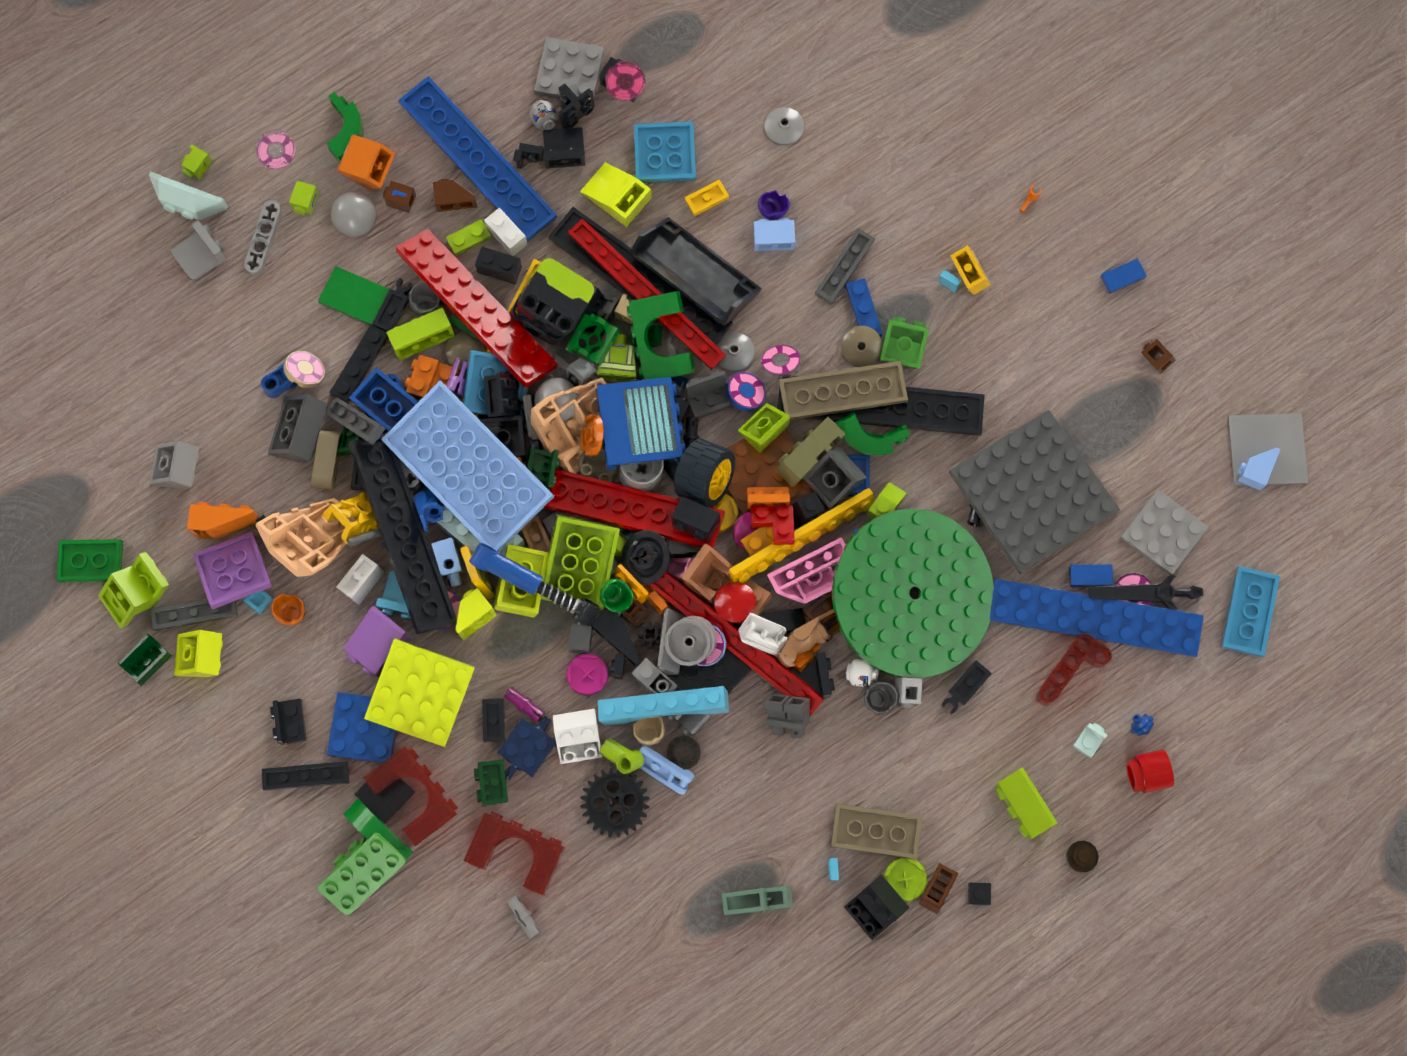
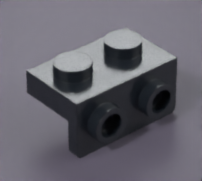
M594 287V293L577 323L580 324L585 314L589 316L594 314L609 324L615 315V309L620 300L604 294L598 287ZM591 326L585 330L594 333L597 326Z

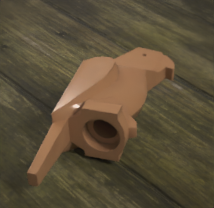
M834 609L818 616L789 634L785 645L778 655L782 665L793 667L797 654L808 651L816 643H825L828 634L819 621L834 613Z

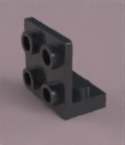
M582 127L543 131L546 169L586 166Z

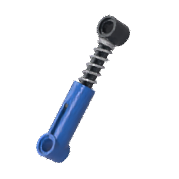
M480 542L469 560L472 565L483 571H489L532 595L539 593L541 597H546L547 601L552 600L554 604H559L561 608H567V611L573 614L572 617L586 626L590 627L601 609L598 604L587 598H582L581 600L579 598L574 599L572 595H567L566 591L561 592L559 588H554L553 584L548 585L546 581H542L543 577L499 554L494 548Z

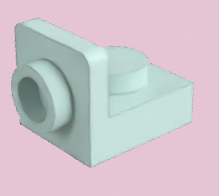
M1089 723L1072 747L1087 757L1092 758L1102 741L1107 737V734L1104 733L1105 730L1100 725Z

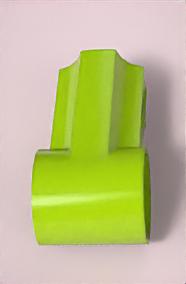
M611 738L606 739L601 746V755L615 763L618 770L623 774L640 769L644 765V757L640 751H630Z

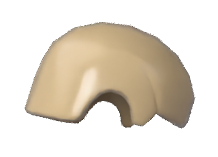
M661 716L640 719L633 724L634 738L642 745L652 746L657 744L665 734L664 721Z

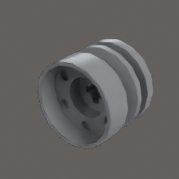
M639 443L640 454H642L641 443ZM645 443L646 452L649 453L648 443ZM631 445L632 454L636 455L635 446ZM664 460L620 465L622 484L648 492L654 491L660 485L663 477ZM638 469H640L641 471L645 470V474L641 472L638 473Z

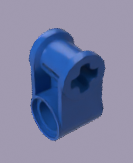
M284 363L261 380L262 389L270 398H277L287 390L298 385L295 382L292 383L285 375ZM269 384H276L274 389H267Z

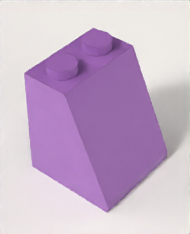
M372 606L343 649L348 652L346 657L354 664L358 661L363 665L362 670L370 677L374 674L379 678L394 638L407 643L410 642L411 638L402 628L375 606Z

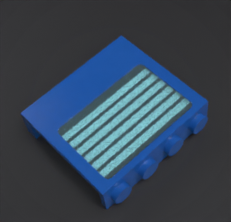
M671 377L597 385L596 396L599 416L603 422V445L607 471L615 470L616 465L674 458L677 459V462H680L685 451V444L680 441V435H683L682 424L677 421L680 410L679 404L674 401V396H677L676 384H672Z

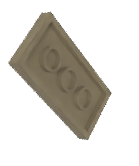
M836 804L831 847L917 859L922 816Z

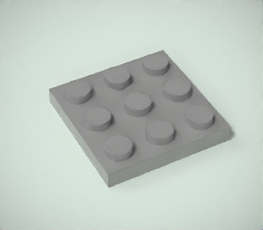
M546 37L534 89L535 94L559 98V87L565 83L577 97L588 88L593 90L594 97L604 47Z
M1158 489L1120 539L1168 575H1172L1207 530L1208 526Z

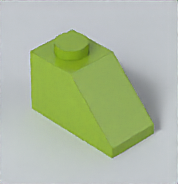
M889 482L869 509L867 517L874 519L895 511L907 493Z

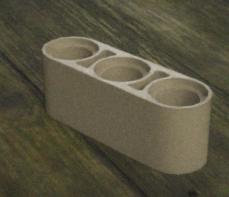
M320 430L311 478L312 488L334 490L340 454L337 450L342 435L341 432Z

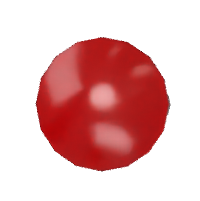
M729 582L717 591L714 599L715 610L725 621L743 623L749 613L754 612L756 596L746 584Z

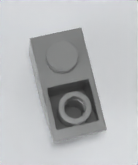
M647 658L632 673V678L651 694L673 692L677 687L671 679Z

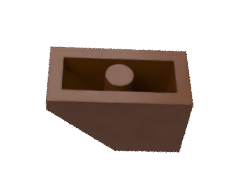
M440 179L438 182H433L435 206L438 212L477 208L475 196L454 180Z

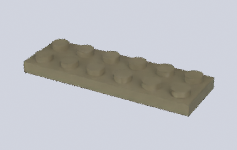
M901 361L779 379L784 413L789 415L790 420L908 402Z

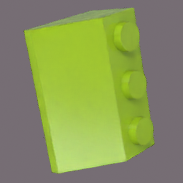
M1023 767L995 784L997 796L1001 801L1005 800L1008 805L1006 808L1012 819L1016 818L1020 825L1018 829L1024 838L1028 837L1031 840L1058 824Z

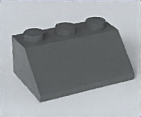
M309 395L285 396L268 454L297 462L310 461L314 454V446L319 436L322 420L326 414L327 403Z

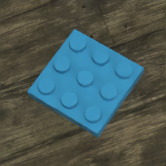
M693 122L634 124L635 167L638 180L642 183L696 180Z
M471 350L469 353L463 404L473 414L487 416L484 376L496 375L497 372L512 373L493 354ZM519 382L518 397L522 401L523 396L527 395L528 387L525 388ZM521 409L520 415H522V418H523V421H524V413L522 412V409Z

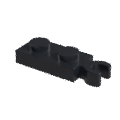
M401 278L397 280L396 291L389 290L372 323L375 327L385 332L396 327L409 302V297L406 294L410 293L413 285L409 282L406 288H402L403 280Z
M524 395L521 401V409L526 417L524 430L528 433V437H530V447L542 450V443L531 426V409L535 407V395Z
M975 660L948 691L952 697L946 698L941 706L944 707L947 703H951L953 709L950 714H954L958 709V703L960 702L965 706L992 673Z

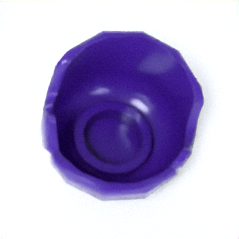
M777 190L762 194L757 206L763 217L769 220H778L788 212L790 200L786 194L780 195Z

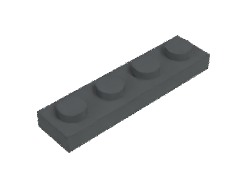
M858 228L815 291V295L832 305L874 243L875 238Z
M337 397L326 410L328 417L374 445L385 430L382 425Z
M208 599L150 609L154 631L238 617L236 601L213 610Z

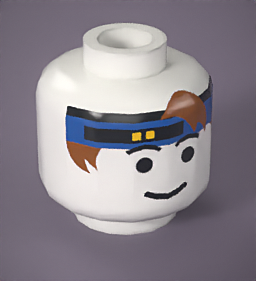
M854 659L851 664L848 663L846 678L850 680L853 686L869 687L873 680L877 681L878 668L871 666L863 659Z

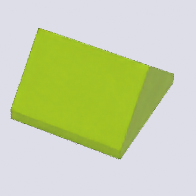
M766 403L737 431L761 453L789 426L790 417L788 414Z

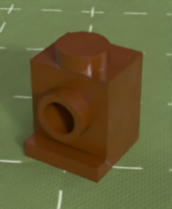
M1158 339L1154 342H1148L1141 352L1159 374L1176 361ZM1158 353L1162 354L1161 357H1159L1158 359H1155V355H1156V354H1158Z

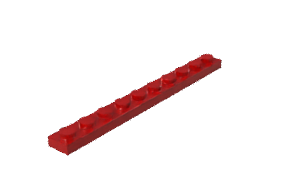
M583 219L568 232V235L636 300L662 295ZM679 312L657 318L711 371L726 357V354L683 313Z
M668 571L664 573V577L660 578L658 582L649 585L686 616L703 617L712 625L718 627L726 638V648L781 693L790 696V698L792 696L810 698V716L825 699L771 654L743 643L738 628L735 625L722 619L714 608Z

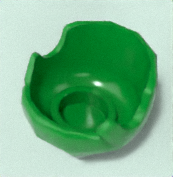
M611 579L605 582L600 589V601L611 612L621 613L627 610L633 603V591L621 579Z

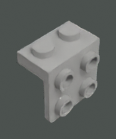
M199 221L192 224L196 233L171 250L172 255L192 281H196L226 260L222 253L224 248L218 240L213 241L210 237L213 233L207 225L202 226Z

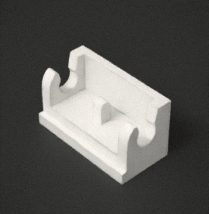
M362 554L337 585V588L356 604L360 605L385 572L376 563Z
M749 613L738 629L743 643L774 656L779 655L780 650L787 641V637L784 636L786 632L785 627L753 613Z

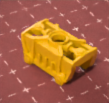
M364 492L351 499L341 500L338 504H331L322 514L327 522L337 518L345 526L341 538L346 544L347 539L378 528L366 493ZM349 517H356V521L352 523L348 519Z

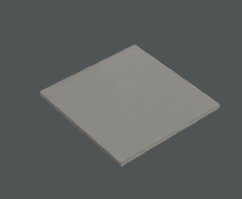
M1302 414L1228 416L1234 486L1245 485L1238 482L1240 474H1237V471L1242 462L1245 463L1250 457L1274 448L1281 450L1267 485L1308 484Z

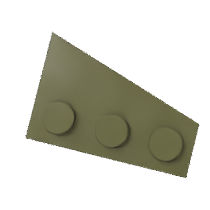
M827 417L815 430L811 429L803 437L805 440L802 443L798 441L791 448L793 452L790 455L786 452L778 460L780 465L775 471L794 487L846 434Z

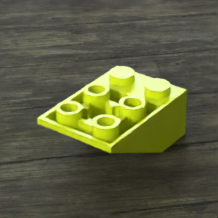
M606 162L580 191L581 194L626 228L652 198L651 189L636 177Z

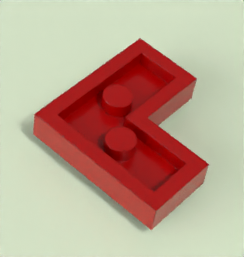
M751 505V527H772L773 545H794L793 505Z

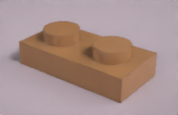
M535 516L521 530L530 549L549 552V539L539 516Z

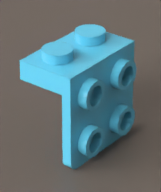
M390 571L382 599H377L376 607L384 615H401V618L412 621L395 573Z

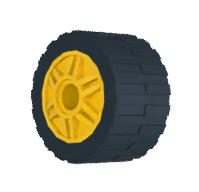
M702 438L691 443L684 451L676 469L674 487L677 496L681 498L683 496L708 508L716 506L728 491L734 475L735 455L732 450Z

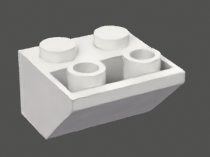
M595 709L553 715L554 733L560 764L603 758L600 752L601 743Z

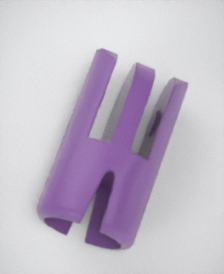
M456 358L446 386L451 392H454L456 388L455 396L458 399L464 398L466 378L463 379L468 362L463 361L458 376H455L460 359Z

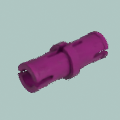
M511 686L508 691L514 697L506 692L504 698L516 705L518 711L525 712L538 723L541 718L535 712L543 717L545 711L534 705L529 697L525 698Z

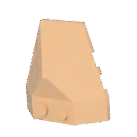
M603 378L550 395L531 409V426L547 452L551 453L554 449L559 450V466L564 471L575 474L579 471V459L583 454L581 431L583 428H586L587 423H584V420L588 415H599L596 388L597 385L606 384ZM571 392L579 394L576 400L572 398L560 408L557 407L554 401L560 396ZM573 403L575 416L571 420L563 422L559 413Z
M335 498L310 504L308 508L300 510L298 507L293 508L289 513L281 515L279 512L274 513L257 522L256 527L268 552L296 577L313 575L328 566L346 544L341 538L345 526L337 518L327 522L322 514L331 504H338L339 501ZM349 517V522H355L356 517Z

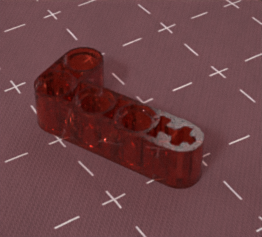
M1080 634L1071 643L1036 693L1037 701L1043 706L1051 705L1061 694L1084 660L1096 668L1104 667L1112 658L1109 648L1089 634ZM1078 641H1086V643L1088 644V648H1080L1078 645ZM1097 652L1103 653L1105 656L1104 662L1097 660ZM1073 657L1076 665L1070 666L1066 658ZM1056 673L1064 677L1063 683H1058L1055 680L1054 675ZM1050 687H1053L1054 689L1049 694V698L1045 699V692Z

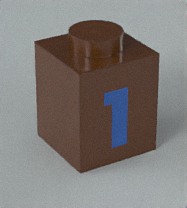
M391 181L389 187L386 186L384 189L383 198L388 207L410 213L416 193L412 187Z

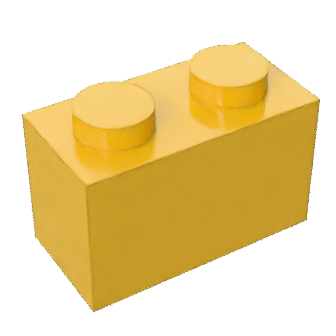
M968 245L950 255L968 290L973 295L991 286L974 252Z

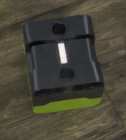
M547 258L531 274L509 313L511 318L517 321L529 333L539 337L548 344L556 345L575 327L594 293V287L588 280L556 260Z

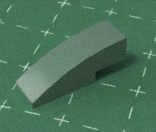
M791 886L722 893L724 915L793 908Z

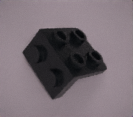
M825 652L817 653L816 657L801 673L793 667H787L825 699L831 698L832 691H835L833 678L829 679L828 670H831L830 658H826Z

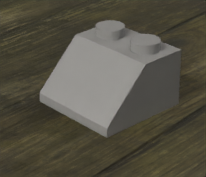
M180 441L156 445L149 485L177 489L192 487L195 481L196 464L199 460V447Z

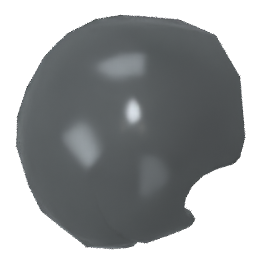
M419 283L411 289L409 303L412 310L417 314H429L437 310L440 305V298L426 283Z
M875 682L864 693L866 707L875 714L888 713L898 702L896 689L887 682Z

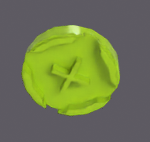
M911 858L894 860L887 867L884 878L904 901L918 898L924 892L927 885V875L924 867L918 861Z

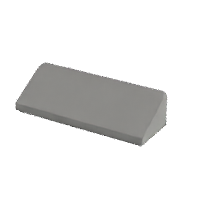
M666 608L664 611L657 666L665 675H678L680 664L673 661L668 655L665 647V635L670 626L685 617L669 608Z

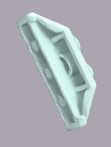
M150 171L149 173L159 201L162 203L163 208L171 213L176 211L187 219L192 220L195 218L202 220L228 208L225 200L221 197L163 177Z

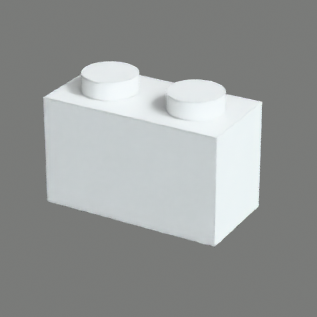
M500 208L484 219L487 230L511 256L516 255L528 245L526 236Z

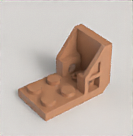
M704 544L681 576V579L691 591L715 609L714 599L716 593L723 585L731 582L729 569L733 566L712 547ZM748 580L744 584L749 586L756 596V606L753 614L759 616L771 599L772 594Z

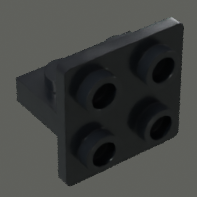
M565 83L559 87L562 128H573L580 118L584 115H589L595 107L593 90L588 88L577 97Z
M503 372L484 376L487 418L519 416L521 411V401L518 397L519 381L512 374Z

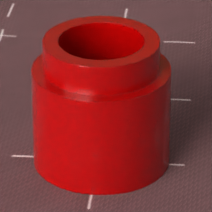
M1164 749L1135 755L1132 760L1126 761L1128 780L1134 792L1142 791L1143 793H1149L1174 786L1172 765Z

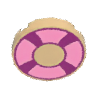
M306 351L292 352L286 358L283 366L287 378L302 388L316 387L322 381L325 374L321 361L315 355Z

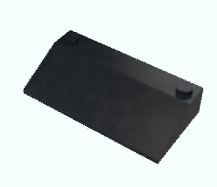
M669 217L640 233L629 252L638 262L651 269L723 326L732 321L762 290L761 287Z

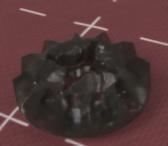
M685 735L675 737L668 745V760L683 770L694 767L700 759V746L692 737ZM688 744L687 752L692 757L683 756V758L678 760L680 752L676 747L683 749Z

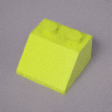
M478 588L467 591L460 601L456 631L463 641L497 616Z
M196 630L178 634L174 676L211 677L219 675L221 668L220 654L223 646L222 633Z

